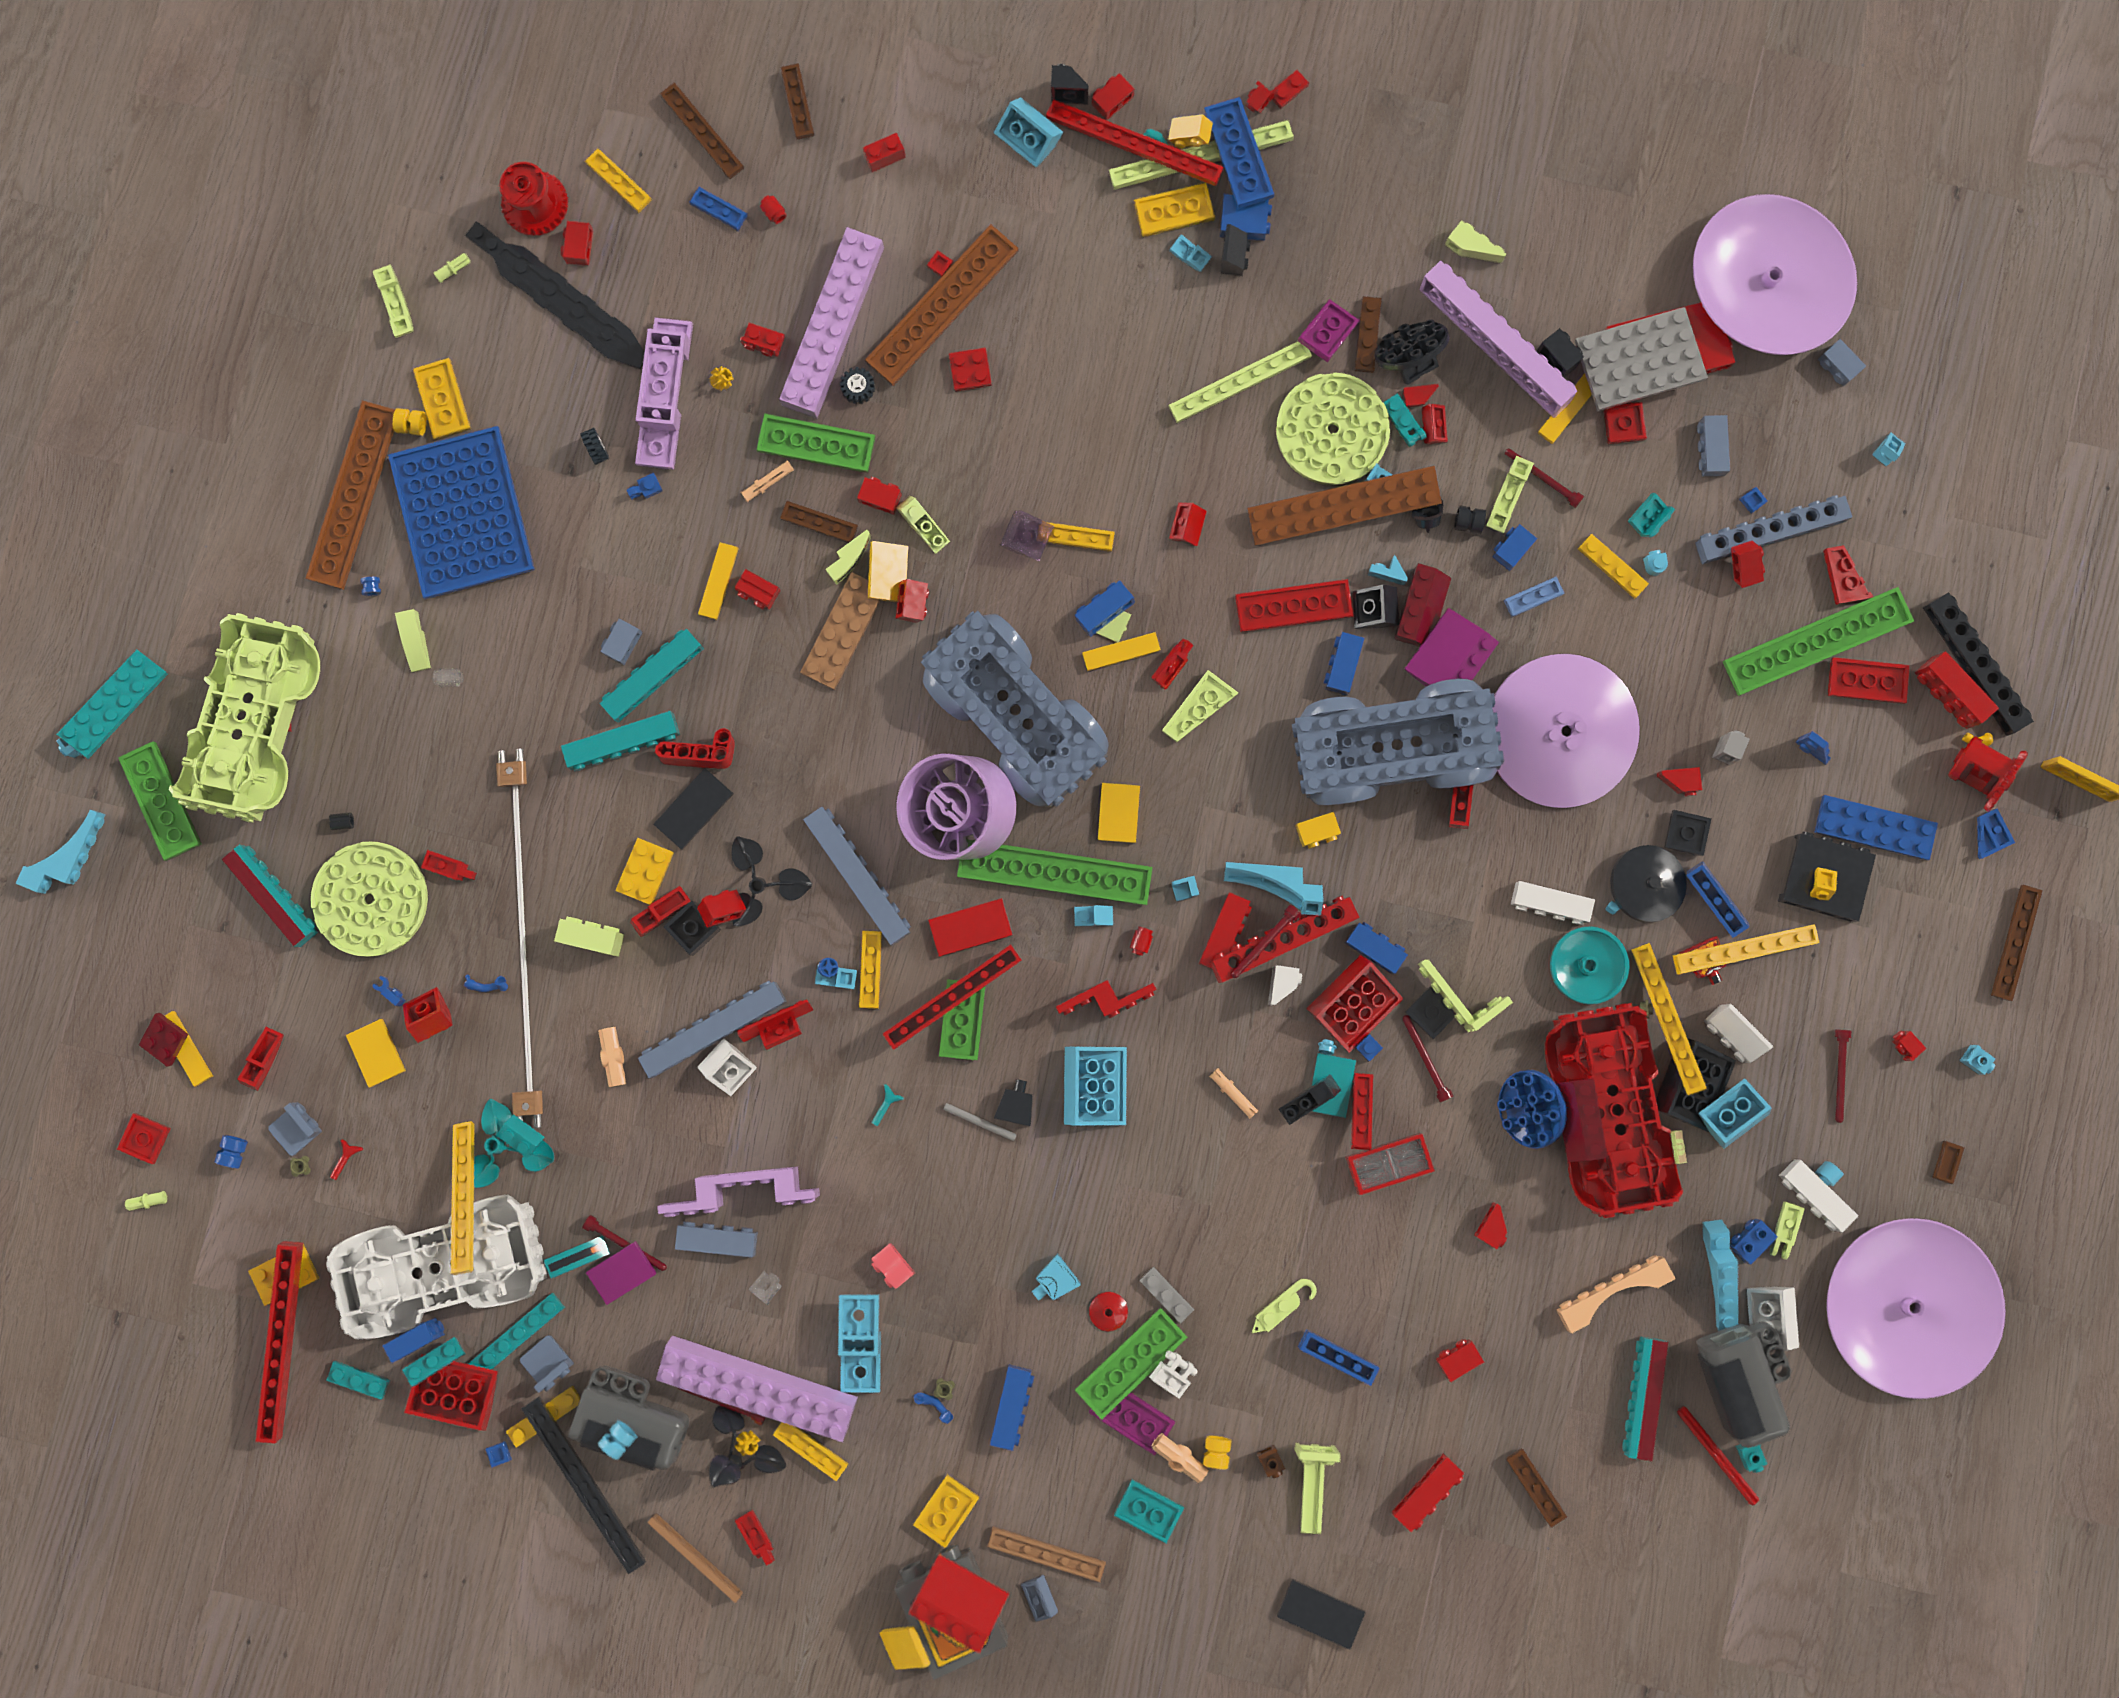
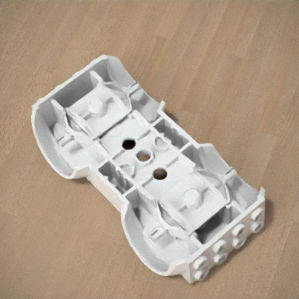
M499 1195L474 1202L473 1272L455 1276L451 1274L450 1265L452 1214L446 1225L405 1235L398 1227L389 1225L359 1233L342 1241L333 1248L330 1256H327L328 1261L326 1262L327 1269L331 1272L332 1276L331 1287L337 1297L335 1304L341 1314L340 1326L342 1330L345 1331V1334L355 1339L381 1338L400 1334L419 1326L424 1312L465 1301L473 1308H489L529 1298L535 1293L539 1281L546 1279L548 1274L542 1259L544 1254L543 1247L538 1243L537 1239L539 1230L537 1225H534L532 1218L534 1217L533 1207L529 1206V1202L520 1204L510 1195ZM433 1263L440 1265V1272L438 1274L431 1271ZM416 1267L421 1268L423 1271L420 1279H415L412 1276V1270Z

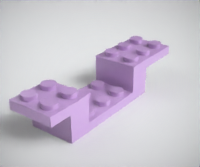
M655 318L653 329H648L636 413V422L640 426L635 461L637 466L674 470L681 414L677 409L683 360L689 359L693 323L690 321Z
M798 1167L708 1175L695 1178L697 1200L659 1205L658 1214L664 1213V1217L676 1216L683 1211L684 1215L696 1214L699 1210H703V1213L718 1211V1207L723 1206L722 1187L736 1185V1182H740V1185H750L755 1183V1180H760V1183L774 1181L776 1202H781V1205H790L796 1203V1200H801V1203H810L815 1201V1198L820 1196L819 1188L800 1190Z

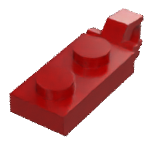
M1182 639L1174 646L1151 677L1162 689L1166 690L1187 663L1188 653L1194 646L1190 641Z
M427 850L421 865L423 869L463 881L464 877L475 880L477 874L467 870L468 865L464 864L465 862Z
M753 1509L737 1518L735 1523L753 1555H756L757 1558L762 1557L766 1566L774 1562L775 1558L771 1553L774 1548Z

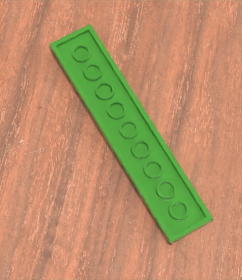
M1896 587L1722 662L1737 695L1740 696L1914 622V619L1899 587Z
M966 839L969 848L975 841ZM1001 845L996 851L985 857L973 860H959L957 877L1147 905L1153 867Z

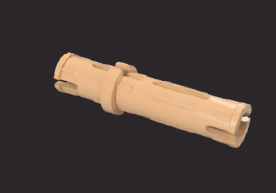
M785 461V463L759 481L755 480L754 484L741 492V494L749 502L758 494L765 493L767 488L794 471L788 461Z
M1219 1068L1209 1076L1221 1088L1220 1091L1222 1093L1225 1092L1249 1119L1254 1116V1113L1258 1112V1109L1247 1100L1233 1085L1234 1082L1232 1080L1229 1081Z

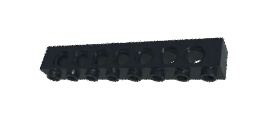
M1948 592L1924 606L1923 610L1961 668L1999 707L1992 715L2005 735H2012L2034 722L2030 711L2023 706L2020 696L2010 686L2009 679L2002 674L1999 664L1990 656L1988 647L1981 642L1978 632L1969 624L1967 615L1958 607L1955 597ZM1945 611L1950 614V619L1945 616ZM1956 627L1960 629L1961 635L1956 633ZM1967 643L1971 646V651L1966 648ZM1977 659L1981 661L1982 667L1977 665ZM1988 675H1989V676L1992 678V680H1993V681H1992V684H1991V683L1988 681V679H1987ZM1998 692L2002 693L2003 700L1998 697ZM2009 708H2011V709L2013 710V712H2014V715H2013V716L2010 715V713H2009Z

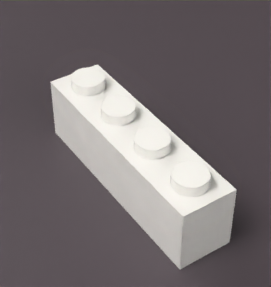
M1518 881L1515 884L1511 905L1516 906V910L1527 912V909L1534 910L1536 915L1546 916V914L1553 915V919L1564 921L1566 918L1572 920L1573 924L1583 926L1584 923H1589L1591 920L1595 899Z
M1794 1159L1779 1175L1783 1180L1782 1184L1789 1190L1793 1189L1797 1193L1796 1197L1802 1203H1807L1811 1207L1810 1211L1818 1218L1822 1217L1826 1221L1825 1225L1831 1231L1843 1233L1858 1217L1801 1160Z

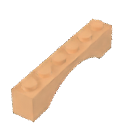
M1657 1255L1651 1256L1646 1259L1647 1263L1641 1266L1640 1264L1634 1265L1629 1268V1272L1626 1274L1619 1273L1612 1277V1281L1596 1285L1594 1287L1595 1290L1579 1294L1577 1296L1578 1299L1572 1302L1568 1300L1560 1304L1561 1308L1556 1311L1566 1330L1574 1333L1589 1325L1599 1305L1617 1291L1634 1286L1659 1288L1675 1280L1665 1258L1657 1257Z

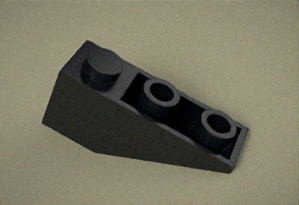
M1329 1074L1280 1107L1279 1111L1287 1123L1291 1125L1334 1098L1341 1089L1331 1074Z

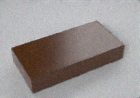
M1943 1141L1932 1178L1954 1184L1965 1147Z

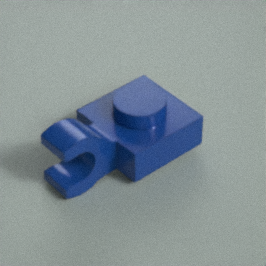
M654 473L637 480L639 486L627 489L631 500L642 494L647 499L663 491Z
M380 976L379 979L383 981V985L379 987L377 984H373V988L380 991L395 1006H402L406 1001L402 997L403 993L395 987L393 989L390 988L388 979Z

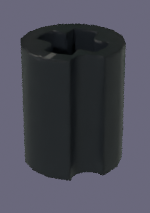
M351 812L330 814L329 825L331 830L354 828V817Z

